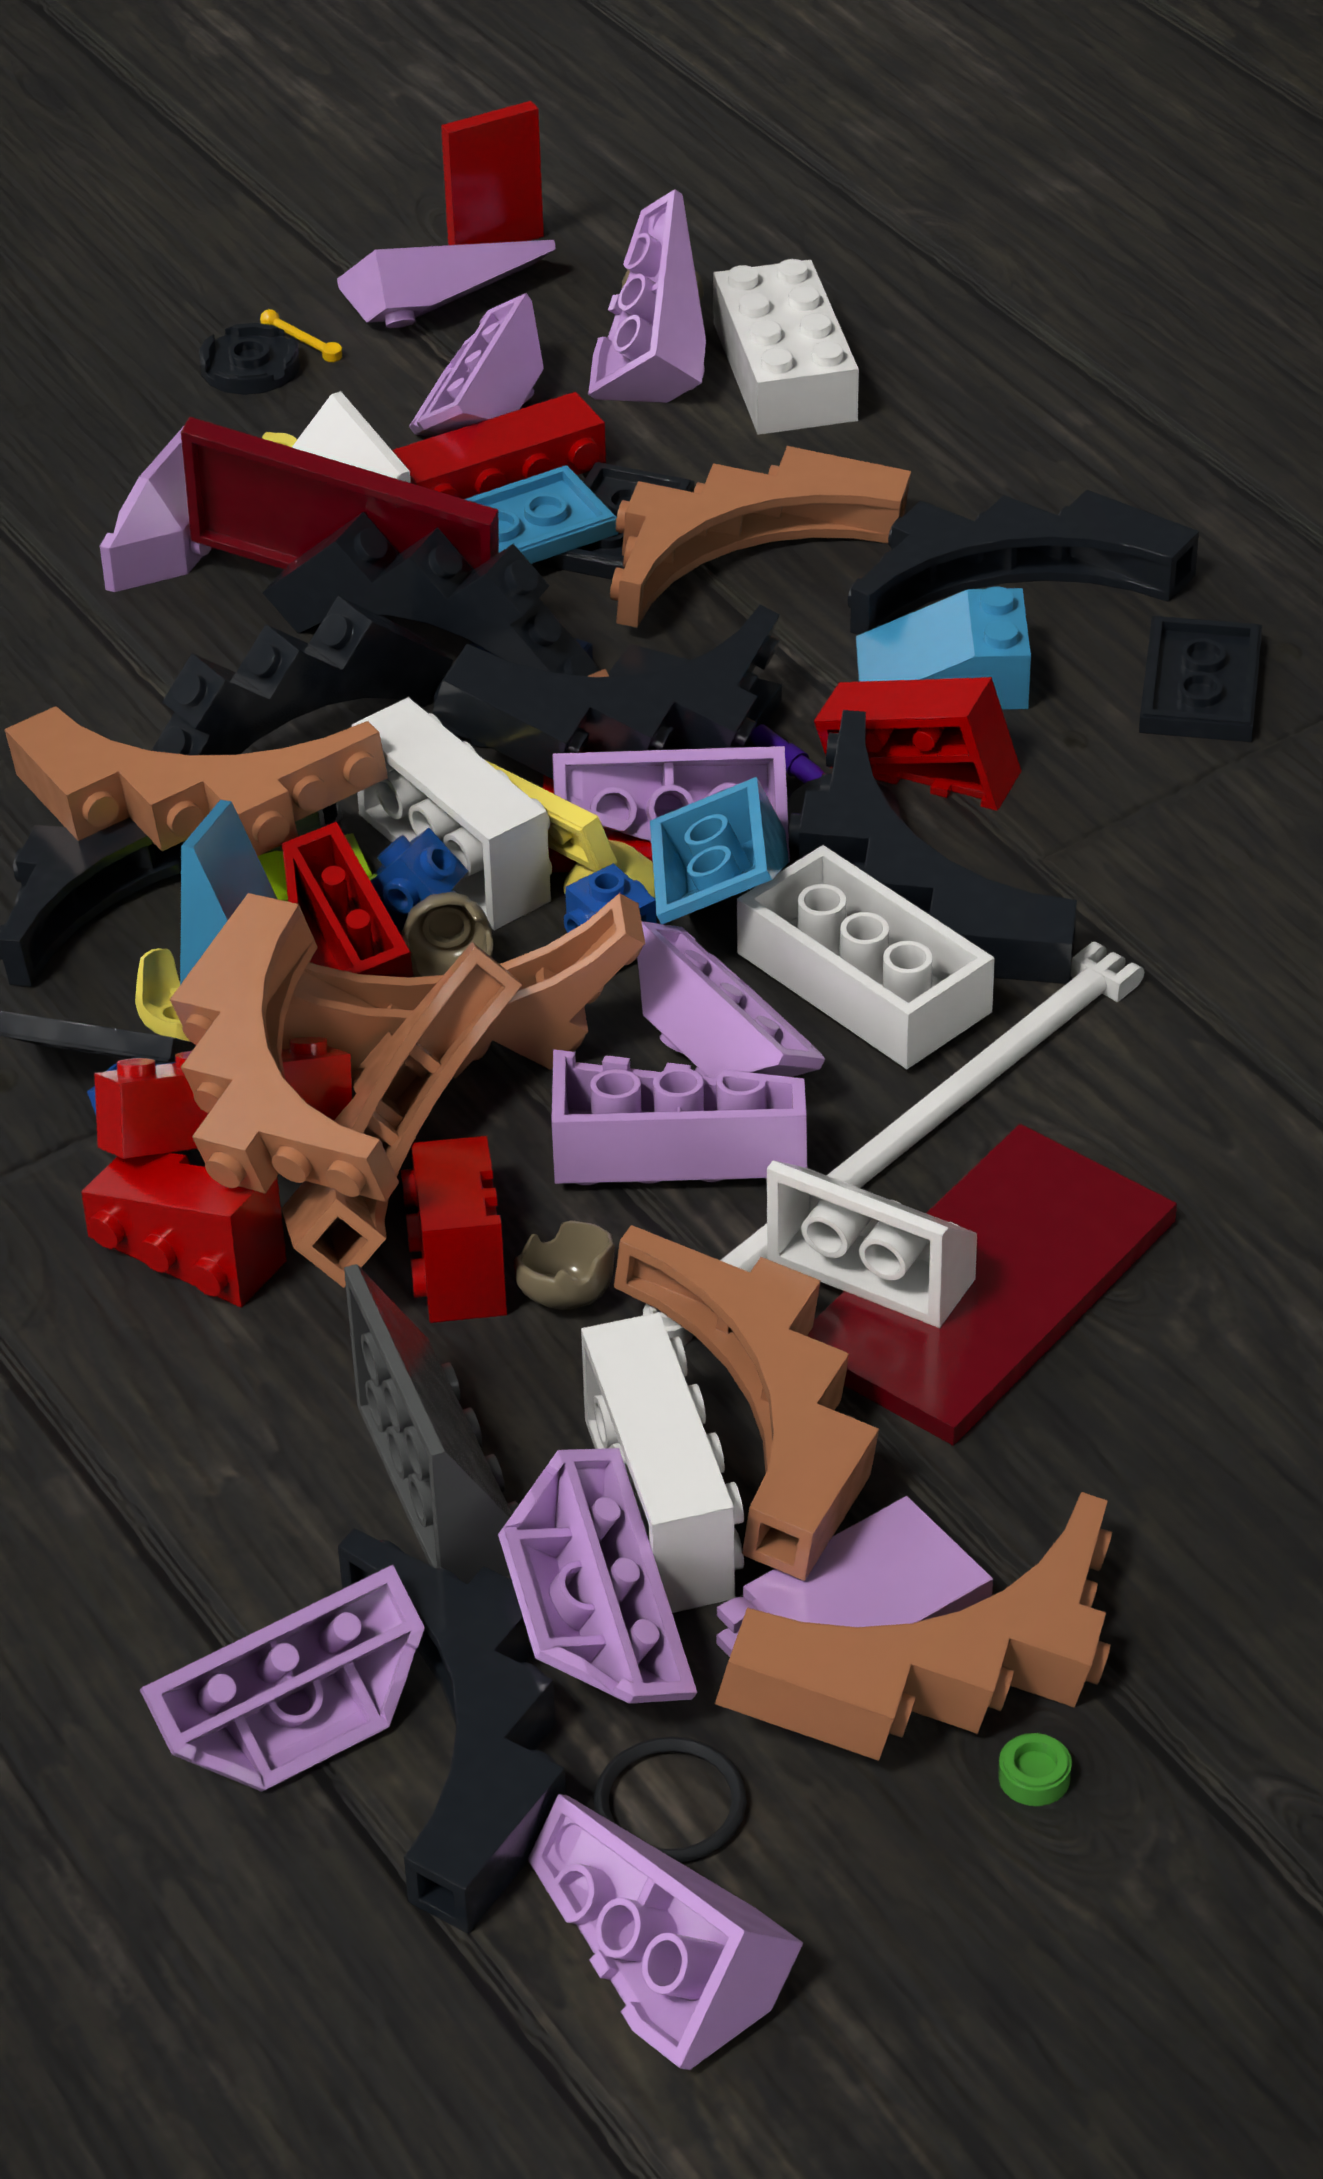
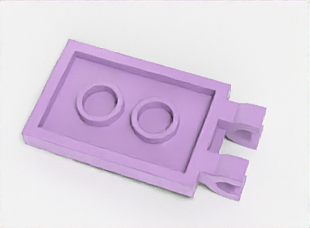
M905 1496L833 1536L805 1581L773 1569L743 1586V1597H736L717 1607V1617L728 1628L717 1634L716 1644L730 1657L747 1608L801 1622L850 1627L911 1624L961 1611L991 1597L993 1578L908 1496Z

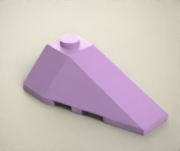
M676 189L641 210L623 263L625 268L630 271L627 281L620 294L612 296L608 311L615 314L608 338L599 337L593 352L588 395L596 400L668 403L702 383L705 371L706 337L683 195Z
M554 240L377 249L337 278L340 291L367 323L385 322L387 328H400L414 324L416 322L415 318L536 264L556 250Z
M785 746L556 753L552 755L555 795L597 815L604 828L651 841L650 820L758 777L785 829L790 862Z
M558 1794L528 1858L565 1921L578 1926L592 1949L594 1955L590 1958V1962L599 1977L611 1980L626 2005L621 2013L632 2031L682 2069H692L772 2010L803 1945V1942L755 1907L567 1795Z

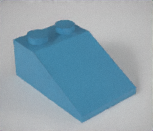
M995 586L987 589H967L856 636L859 682L992 677L1002 710L1028 709L1031 652L1023 588Z
M758 777L650 820L656 916L661 925L771 881L789 862L785 829Z
M220 800L181 846L180 985L248 893L277 899L232 801Z

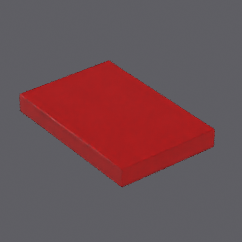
M527 101L441 125L448 246L521 242L544 237L539 108L532 101Z

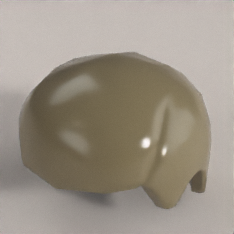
M455 892L429 895L410 909L402 932L404 934L403 940L411 952L412 970L415 977L444 975L472 942L492 957V927L483 909L476 901H471L468 896Z
M566 1221L561 1224L556 1237L548 1242H541L537 1234H532L522 1253L514 1259V1275L518 1286L534 1302L549 1308L567 1310L590 1305L602 1297L610 1286L613 1276L615 1251L612 1234L596 1224L579 1221Z

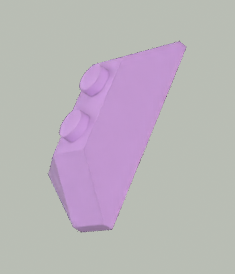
M527 293L487 310L479 321L480 326L476 332L464 342L450 361L411 422L409 428L415 435L434 437L519 410L522 404L534 394L533 386L544 367L533 304Z
M181 430L139 476L119 511L114 533H107L100 545L105 590L118 592L187 575L202 556H206L212 548L191 541Z
M642 922L645 945L642 947L637 958L643 1016L661 1032V1041L669 1048L688 1057L697 1066L695 1071L702 1077L717 1079V1076L724 1069L793 1077L821 1068L825 1058L820 1051L717 957L708 953L695 941L696 939L683 927Z
M620 1449L558 1450L498 1534L535 1658L629 1704L692 1700L698 1692Z
M391 1565L142 1687L140 1692L172 1755L263 1792L380 1733L390 1726L415 1650L419 1646L425 1627L394 1566Z

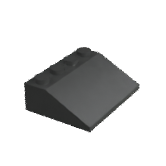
M358 1264L344 1267L357 1407L429 1565L452 1572L466 1584L475 1577L483 1566L503 1576L510 1575L498 1534L519 1504L516 1501L507 1503L502 1494L505 1492V1485L500 1465L494 1454L484 1456L480 1448L482 1446V1434L477 1417L471 1407L462 1409L459 1404L460 1388L451 1363L440 1364L429 1339Z

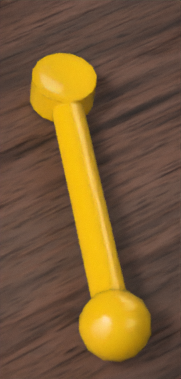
M268 309L261 314V324L274 325L284 330V333L322 352V357L325 361L337 362L342 358V347L339 343H325L281 320L275 310Z

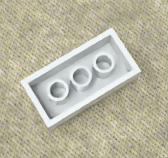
M788 259L779 264L757 267L742 265L726 271L713 272L714 325L757 434L858 421L859 369L812 260Z
M409 697L352 724L353 727L368 721L379 731L388 775L387 779L357 793L359 815L391 842L401 835H404L410 842L429 827L468 870L463 878L454 886L453 890L456 893L468 896L471 901H476L485 912L494 931L551 902L550 875L552 873V864L548 851L550 819L541 802L534 798L531 799L514 785L503 771L496 770L480 757L468 742H462L446 729L434 714H428Z
M824 845L780 871L773 880L758 885L737 898V953L905 1069L910 1068L992 1013L995 958Z
M660 1312L581 1328L585 1422L595 1449H620L672 1613L734 1599L735 1570L744 1568L742 1545L739 1535L734 1528L735 1524L744 1522L742 1500L736 1483L725 1484L721 1473H724L725 1464L717 1434L715 1432L706 1434L702 1425L706 1422V1413L700 1388L697 1384L687 1385L684 1376H687V1361L679 1336L669 1338Z

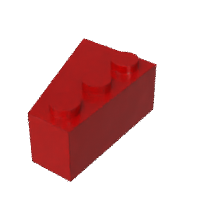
M992 677L839 682L814 720L826 755L829 732L839 733L843 710L866 712V749L872 773L876 780L897 785L901 778L929 785L930 794L945 798L948 797L951 791L981 799V807L995 811L999 810L1021 773V767Z
M334 822L282 843L288 902L299 904L318 947L309 962L361 975L413 977L411 952L338 823Z
M487 1136L412 1143L413 1169L401 1170L404 1207H417V1213L406 1214L409 1252L422 1251V1258L411 1259L414 1298L427 1297L430 1323L506 1316L502 1225L500 1215H497L496 1206H498L496 1188H493V1170Z
M169 1152L126 1159L117 1156L81 1191L88 1237L94 1239L105 1248H114L144 1262L154 1271L172 1275L197 1287L208 1296H217L240 1308L287 1261L278 1176L266 1193L240 1186L229 1188L213 1180L205 1167L190 1165L187 1155Z

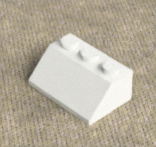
M341 391L330 395L292 446L299 450L411 483L408 468Z
M774 1160L767 1167L768 1260L937 1328L942 1326L974 1282L976 1277L977 1233L805 1167Z

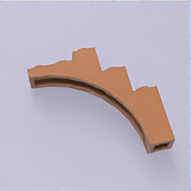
M787 446L780 466L771 465L768 474L713 463L705 484L697 482L694 492L638 481L631 500L621 501L616 519V532L623 533L622 555L624 556V569L619 567L615 569L610 589V599L618 601L616 623L638 628L651 604L674 581L699 565L735 550L773 541L803 538H850L888 543V535L896 519L906 514L911 471Z
M56 706L5 729L16 775L78 841L130 817L161 851H164L187 840L220 800L232 801L257 856H260L281 846L286 841L297 838L296 821L388 778L380 733L368 721L321 739L282 749L238 755H183L141 749L112 741L80 726Z
M248 893L170 998L183 1026L182 1029L185 1036L196 1045L181 1066V1069L194 1093L195 1102L201 1110L208 1113L192 1136L205 1162V1169L213 1180L229 1188L240 1186L266 1193L280 1174L296 1183L307 1181L334 1188L346 1196L356 1197L361 1195L386 1202L399 1184V1181L380 1139L334 1122L308 1105L285 1079L281 1057L285 1016L296 984L318 948L301 908L296 903Z
M619 893L585 923L550 944L500 963L502 967L521 982L522 987L491 1023L453 1077L457 1078L473 1060L476 1061L482 1058L492 1041L550 1070L553 1068V1049L575 1051L588 1033L584 1006L593 1003L600 996L608 981L624 965L631 964L645 945L639 903ZM309 962L296 984L285 1016L282 1049L290 1048L289 1040L294 1038H326L327 1046L351 1054L352 1075L388 1031L392 1034L396 1032L443 975L411 978L361 975Z
M472 942L396 1032L392 1034L388 1031L351 1075L352 1086L356 1095L336 1117L334 1122L380 1139L397 1177L416 1135L436 1101L491 1023L522 987L521 982ZM304 1181L281 1208L293 1248L343 1288L346 1286L344 1267L358 1264L362 1268L386 1240L384 1221L389 1198L384 1202L361 1195L350 1197L338 1192L334 1188Z
M631 1225L619 1243L614 1288L658 1309L695 1335L728 1369L748 1400L762 1437L766 1474L749 1508L742 1555L805 1581L869 1479L879 1428L834 1411L842 1398L849 1353L807 1336L813 1327L821 1280L760 1257L751 1272H748Z
M1081 1492L1065 1530L1037 1565L1005 1590L958 1612L911 1624L850 1627L801 1622L747 1608L715 1704L878 1761L889 1734L903 1737L911 1711L978 1734L988 1707L1001 1711L1010 1686L1075 1707L1085 1681L1098 1685L1110 1650V1644L1099 1641L1106 1613L1091 1608L1098 1583L1086 1579L1089 1568L1100 1571L1112 1536L1111 1531L1100 1528L1108 1501Z

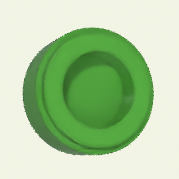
M1028 1733L1011 1739L1000 1753L998 1777L1001 1788L1011 1799L1024 1805L1044 1806L1056 1802L1064 1796L1070 1785L1072 1762L1069 1751L1060 1741L1045 1734Z

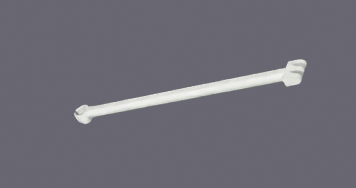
M1097 942L1090 943L1072 957L1071 976L1073 979L826 1176L861 1188L1099 995L1104 994L1116 1002L1123 999L1141 983L1145 973L1144 969L1135 963H1129L1125 966V958L1121 955L1111 952L1106 956V947ZM767 1223L720 1261L751 1272L760 1257L767 1259ZM648 1304L645 1305L643 1315L660 1312L669 1338L679 1336L683 1346L692 1340L694 1335L658 1309Z

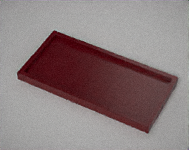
M193 417L188 418L181 430L191 541L285 569L291 562L364 512L399 553L437 527L473 569H476L499 553L498 509Z
M1018 1124L926 1212L928 1215L952 1222L977 1233L975 1280L942 1326L937 1328L844 1291L814 1319L813 1327L807 1336L849 1353L844 1386L954 1446L1176 1221L1177 1203L1022 1124Z

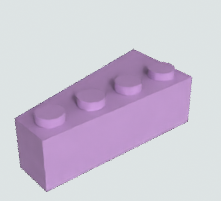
M553 1049L552 1140L555 1184L576 1183L579 1185H593L599 1182L636 1181L652 1184L660 1181L674 1180L717 1182L724 1179H767V1167L773 1160L807 1168L804 1079L726 1069L717 1076V1079L707 1078L692 1070L691 1065L667 1063L662 1072L630 1068V1058L606 1055L602 1065L576 1062L575 1052Z

